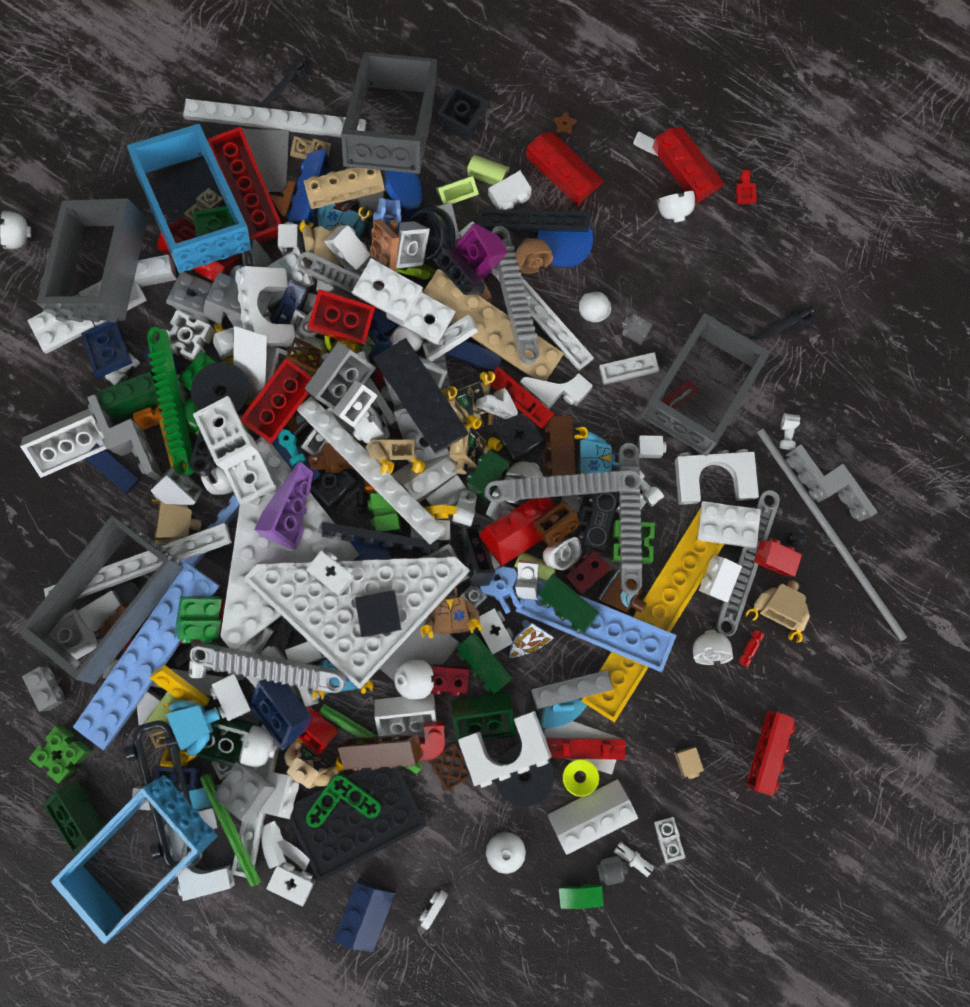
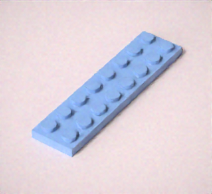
M539 578L538 594L546 584V581ZM539 595L537 600L520 599L521 607L517 608L516 612L661 673L677 636L585 597L582 598L599 611V618L585 635L582 632L577 634L570 628L571 623L566 619L564 621L560 620L555 615L556 611L551 606L548 609L539 602L541 600Z

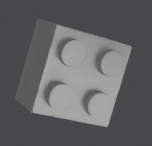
M236 762L213 797L240 821L252 822L275 790V787L252 767Z

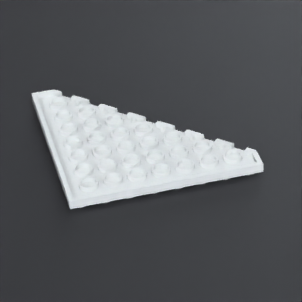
M262 437L256 440L255 443L277 488L244 505H240L221 630V638L229 648L236 650L282 616L243 579L257 564L312 562L320 551L325 554L329 551L337 558L336 561H353L359 556V553L351 543L341 541V537L335 536L333 539L323 538L321 537L322 534L317 533L321 522L335 523L311 493L306 497L305 508H307V512L303 514L302 520L304 531L296 550L267 540L254 530L261 513L292 471L274 446ZM250 474L246 477L247 484H250L254 481V474Z
M456 557L335 561L340 566L344 563L353 570L351 574L354 576V579L340 596L306 571L312 562L257 564L243 579L350 681L361 689L470 570ZM335 568L327 570L329 572L328 577L330 575L335 576ZM395 590L402 630L361 637L355 597Z

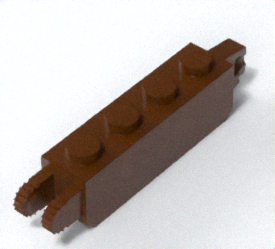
M392 429L389 430L390 437L387 439L403 440L402 435L397 436V432ZM354 437V439L366 450L367 443H365L363 440L359 441L356 437ZM325 443L320 453L308 457L311 470L325 469L326 473H338L345 468L354 469L330 443Z

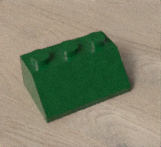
M150 371L96 392L104 411L115 425L129 419L134 421L133 413L149 407L155 410L161 404L157 401L159 395L156 394L158 388L154 386L157 383L153 379L155 373Z
M554 574L550 576L538 594L541 598L539 602L548 609L551 606L556 611L555 615L560 620L564 621L566 619L571 623L570 628L577 634L582 632L585 635L599 618V611Z
M472 633L456 648L459 651L456 655L463 663L467 660L472 666L469 670L476 678L478 676L484 681L482 686L488 693L492 691L495 694L513 679L475 633Z
M510 692L451 700L457 745H460L459 739L477 732L481 733L483 741L516 736Z
M219 714L220 719L210 723L213 732L210 733V739L204 748L196 754V757L234 767L236 762L241 763L243 748H246L247 736L252 726H256V724L236 718L228 721L226 717L222 718L221 714Z
M77 780L56 791L43 804L73 855L83 850L106 826L105 821L96 812L94 803L89 801L86 796L84 787Z

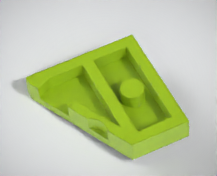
M423 264L421 266L396 268V272L428 280L434 275L435 268Z

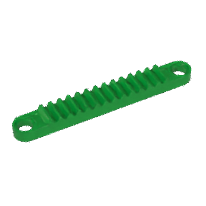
M152 327L147 335L150 349L148 357L152 359L150 361V364L153 366L151 371L155 373L153 379L157 382L154 386L158 388L156 394L159 395L157 401L161 403L159 408L163 411L160 415L164 417L162 423L166 427L163 430L167 432L165 438L169 440L166 443L170 447L168 453L172 455L176 473L180 476H189L194 472L190 467L193 451L168 333L164 328ZM159 332L160 338L157 342L156 334ZM184 461L187 464V468L185 471L183 469Z

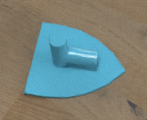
M579 698L546 707L543 728L559 727L572 722L583 712L587 705Z

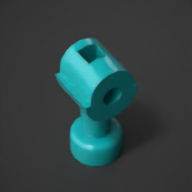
M282 430L278 435L279 443L291 455L290 463L292 467H295L298 462L304 463L306 458L304 454L298 452L295 445L297 442L296 436L292 435L288 430Z

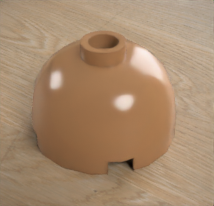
M527 238L516 249L515 258L521 273L532 274L540 271L539 267L543 265L546 268L552 262L553 254L545 241L538 238Z

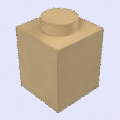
M692 746L674 752L682 776H688V779L700 776L699 772L704 771L696 747Z

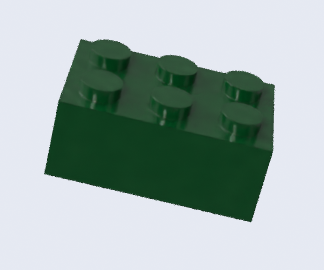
M490 450L486 454L482 453L477 461V469H472L467 476L468 490L475 493L477 498L487 504L490 500L485 497V486L493 481L504 480L509 469V462ZM497 486L490 487L489 493L491 496L493 492L496 490Z

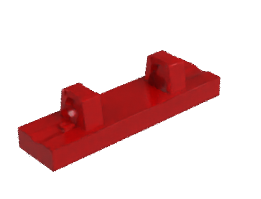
M497 367L493 372L495 379L490 383L491 386L497 391L506 388L514 405L543 429L555 413L504 370ZM534 404H536L533 410L529 411Z
M546 737L551 758L625 760V739Z

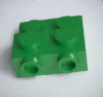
M227 206L192 212L197 237L235 224Z
M180 596L174 631L177 638L184 643H191L193 639H200L201 642L210 643L212 639H218L221 624L219 612L222 599L219 596Z

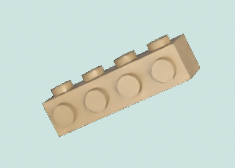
M348 167L344 171H332L324 176H312L308 180H304L311 209L385 191L381 172L376 169Z

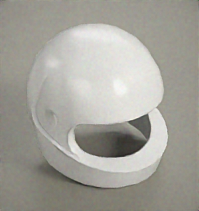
M590 292L584 294L581 298L579 311L585 320L600 322L610 315L611 304L603 293Z
M400 325L390 336L389 340L392 342V346L398 343V341L407 338L414 351L419 350L423 343L422 337Z
M213 466L211 471L216 483H212L208 476L201 477L205 488L211 494L223 495L233 491L224 470L219 466Z

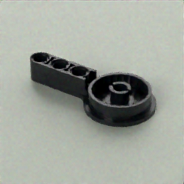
M434 206L425 207L414 213L408 222L414 221L429 228L424 262L437 264L464 295L482 294L485 290L484 281L455 248V226L450 215L442 208Z
M216 362L205 366L196 374L191 385V398L198 410L228 396L237 413H239L246 405L250 394V385L246 375L237 366L226 362ZM225 388L226 393L222 396H218V393L221 390H224ZM223 418L216 420V427L223 425ZM199 430L190 467L197 475L205 477L211 473L214 459L209 449L203 451L206 442ZM202 462H205L204 468L198 470V465Z
M540 686L529 690L525 715L532 710H536L531 690ZM546 707L536 710L539 712L538 720L541 729H543ZM522 741L517 746L506 751L498 763L510 764L515 762L521 754ZM548 759V764L537 767L536 764L529 766L531 777L527 781H524L521 774H518V771L510 773L511 777L502 781L496 778V785L501 795L510 803L522 807H529L542 802L550 794L555 781V772L550 759Z

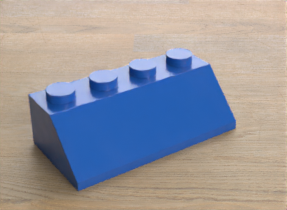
M322 149L308 153L306 160L302 161V174L297 179V192L292 196L293 206L291 211H288L287 222H292L299 226L304 219L307 225L309 222H312L313 226L311 229L314 228L318 208L311 209L304 180H308L312 176H324L330 172L331 164L326 150Z

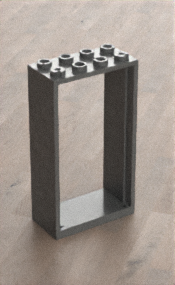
M363 53L341 133L343 166L420 174L437 92V59ZM368 87L424 92L415 136L357 130Z
M111 516L18 632L74 679L95 684L168 591L183 569L180 565L182 561L168 553L164 547L155 543L151 537L142 533L131 522L122 517L117 519ZM129 535L163 561V563L82 664L48 635Z

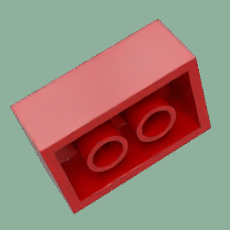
M318 289L307 330L364 347L375 307Z

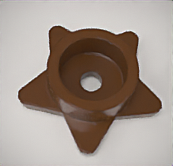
M564 112L561 117L553 119L557 124V133L572 134V126L577 122L576 119L569 118L567 112Z

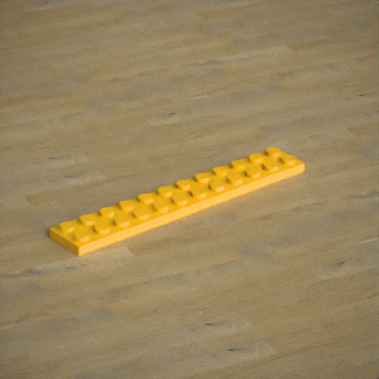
M701 508L643 599L647 603L642 613L636 611L633 618L667 632H671L704 578L713 555L717 556L724 545L697 540ZM611 652L599 672L608 671L613 690L583 697L581 701L615 723L648 667Z

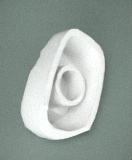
M563 538L552 547L548 546L543 552L545 564L550 568L565 570L574 565L582 555L579 538Z

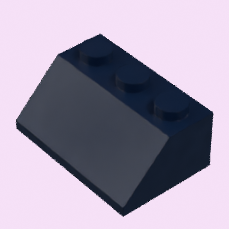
M266 679L258 681L249 706L279 747L284 750L307 730L312 716L299 701L298 696L288 687V684H282V682L274 683L273 680L266 681Z
M358 878L333 942L350 949L373 952L395 892Z

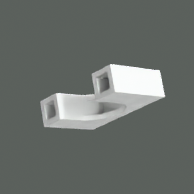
M244 266L237 270L235 281L238 285V301L241 307L243 328L267 336V347L286 348L291 346L295 338L294 326L291 324H273L268 322L260 314L257 306V298L261 291L280 292L288 287L286 269Z
M748 449L737 450V453H729L728 450L718 451V454L709 453L707 456L702 453L691 456V453L679 454L680 456L675 459L678 504H698L701 501L699 477L703 468L710 465L724 467L730 472L734 482L735 501L757 499L759 494L754 452H748Z
M535 711L514 719L521 737L522 751L518 759L513 763L501 764L494 761L486 750L480 732L458 740L474 786L480 785L483 788L491 785V780L499 778L502 781L510 778V773L518 771V774L529 771V766L536 764L537 767L548 764V759L552 756Z
M213 807L198 811L201 818L213 829L221 826ZM166 821L165 832L170 837L171 844H169L171 856H174V861H181L187 855L188 845ZM231 865L208 871L200 870L194 866L185 868L178 875L179 895L185 901L232 888L235 883L233 874H231Z

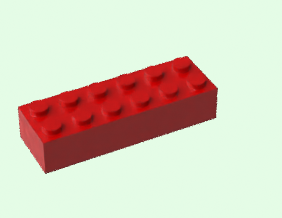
M241 126L208 138L207 141L247 225L249 239H255L259 244L278 238V224H281V221Z

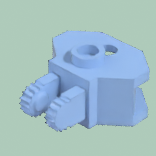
M380 198L377 211L373 214V223L374 220L381 219L389 227L390 221L395 220L398 222V233L401 222L400 200Z
M502 566L495 570L494 577L489 586H480L483 594L500 601L506 614L510 612V607L505 600L509 597L512 598L516 608L521 607L516 595L515 586L518 582V571Z

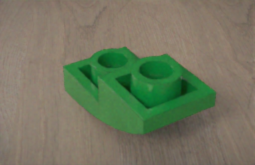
M582 884L581 887L561 886L559 888L561 909L595 908L604 905L602 885Z

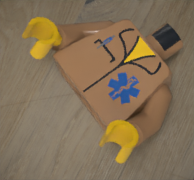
M454 588L446 596V599L429 614L425 625L420 628L421 636L424 638V635L428 633L429 638H433V630L438 635L468 631L473 633L476 627L481 631L479 611L472 602L467 601L464 597L458 598L457 588Z

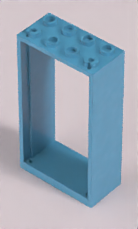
M200 124L127 145L134 171L179 273L251 250L247 225ZM204 156L235 225L176 244L145 173Z
M163 775L143 787L51 883L105 944L127 927L218 836L213 828L201 818L199 812L193 809L187 802L185 796L180 794L173 786V783ZM148 800L191 848V851L125 915L84 865Z

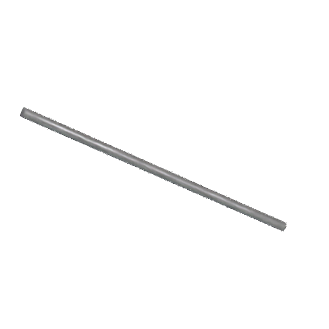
M764 428L757 433L899 640L902 641L907 638Z

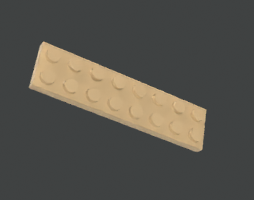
M440 269L436 271L423 291L425 295L456 311L450 324L453 325L469 314L478 329V332L472 335L471 338L531 378L546 381L564 355L563 352L537 335L536 339L540 355L534 364H524L518 356L509 316L478 295H464ZM526 350V351H525V355H526L527 357H529V358H533V357H534V355H533V353H532L531 351H529V350Z

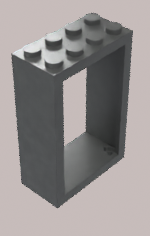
M129 199L62 201L37 304L60 322H67V320H74L76 322H83L84 320L100 322V320H107L109 322L125 320L148 218ZM85 226H114L99 295L69 296Z
M704 313L640 417L707 456L718 443L771 352L766 350L764 346L754 343L747 336L734 331L732 327L717 321L715 317ZM699 336L752 367L714 432L660 401V398Z

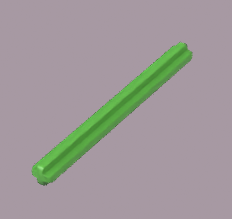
M327 704L321 707L320 715L358 738L377 737L371 731ZM418 761L416 765L406 768L417 774L423 764Z
M206 774L202 776L200 781L249 885L253 887L260 883V878L226 807L213 797L217 787L211 775Z

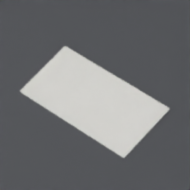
M234 326V365L240 368L246 375L250 385L249 398L255 399L266 383L267 336Z
M573 721L563 726L546 728L544 732L545 739L546 737L622 739ZM583 759L591 762L597 770L612 774L616 760Z

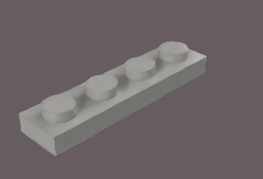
M606 670L535 688L531 692L537 710L611 691L613 688L608 671Z

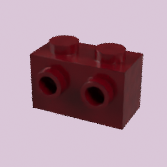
M596 551L593 554L588 552L581 558L583 562L579 566L574 564L566 571L568 575L565 579L579 595L611 569ZM591 563L596 564V568H593ZM576 576H581L582 581H578Z
M429 664L433 671L431 682H434L431 694H442V691L450 692L449 695L461 696V693H467L469 669L467 667Z

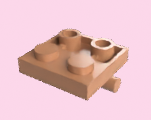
M381 219L374 220L372 245L370 246L371 255L380 264L396 272L399 245L398 222L391 220L388 227Z

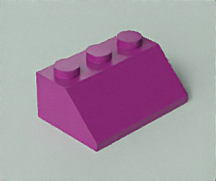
M473 224L455 245L459 254L483 280L508 253L498 235L477 224Z

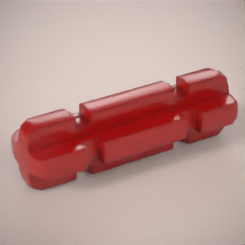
M759 630L753 631L752 639H749L743 651L744 654L741 655L738 661L745 667L750 665L751 658L754 657L760 645L759 641H762L764 634Z

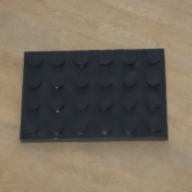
M398 766L395 768L379 767L374 770L362 768L346 776L380 802L381 811L374 818L366 817L341 798L324 823L315 828L307 824L306 815L325 788L294 803L289 820L305 855L310 860L309 863L318 882L427 826ZM342 779L340 781H336V789L343 788L344 790H346L343 793L346 796L347 792L352 788V786L349 785V787L346 788L345 786H343L344 781ZM352 791L350 794L351 800L354 802L360 801L361 793L359 791ZM326 795L323 797L322 803L324 806L330 807L333 804V798ZM365 797L359 806L362 808L363 805H366L369 808L368 813H376V805L374 803L372 805L367 804L368 798ZM320 808L315 815L311 814L313 817L312 822H320L319 815L323 811L326 814L327 811Z

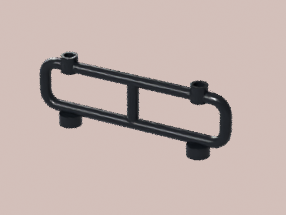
M162 720L138 726L133 734V744L125 746V755L128 761L138 759L144 786L152 783L141 735L146 731L160 728L166 736V746L170 752L179 786L176 789L185 796L187 802L192 806L177 749L179 745L171 726ZM149 802L159 842L150 845L152 858L154 860L163 858L165 864L173 869L180 861L172 859L161 814ZM202 851L186 868L198 864L202 860L204 852Z

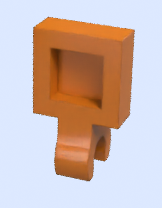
M161 404L155 410L149 407L133 413V419L143 430L160 424L159 420L164 419L160 415L163 412L159 408Z

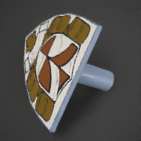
M523 620L521 624L524 629L512 642L509 658L530 654L554 639V636L537 625L529 623L528 620Z

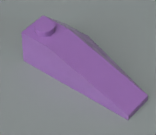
M298 462L261 513L254 529L267 540L296 550L304 531L302 520L303 514L307 512L305 502L306 497L310 494L313 472L303 463Z

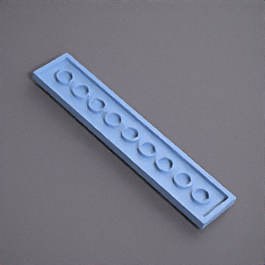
M186 563L73 728L102 750H107L154 682L150 679L152 672L166 665L181 643L174 633L180 596H213L220 585L189 563Z

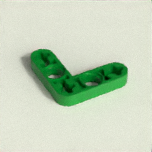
M337 775L330 781L306 815V821L311 827H319L324 823L341 798L368 818L376 817L381 811V805L377 799L346 776ZM342 779L344 781L343 786L346 788L349 785L352 786L346 796L343 794L346 790L343 788L336 789L337 784L335 780L340 781ZM352 791H359L361 793L360 801L354 802L351 800L350 794ZM326 795L333 798V804L330 807H326L322 803V799ZM365 797L368 798L367 804L372 805L374 803L376 805V813H368L369 808L366 805H363L362 808L359 806ZM320 808L327 811L326 814L323 811L319 815L320 822H312L313 817L311 814L315 815Z

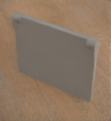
M242 128L268 192L282 194L284 186L287 187L289 130Z
M426 618L379 669L394 680L397 668L406 661L416 659L424 660L428 664L443 665L459 646V641L450 634L438 635L434 630L433 638H429L428 633L422 638L420 628L425 625Z

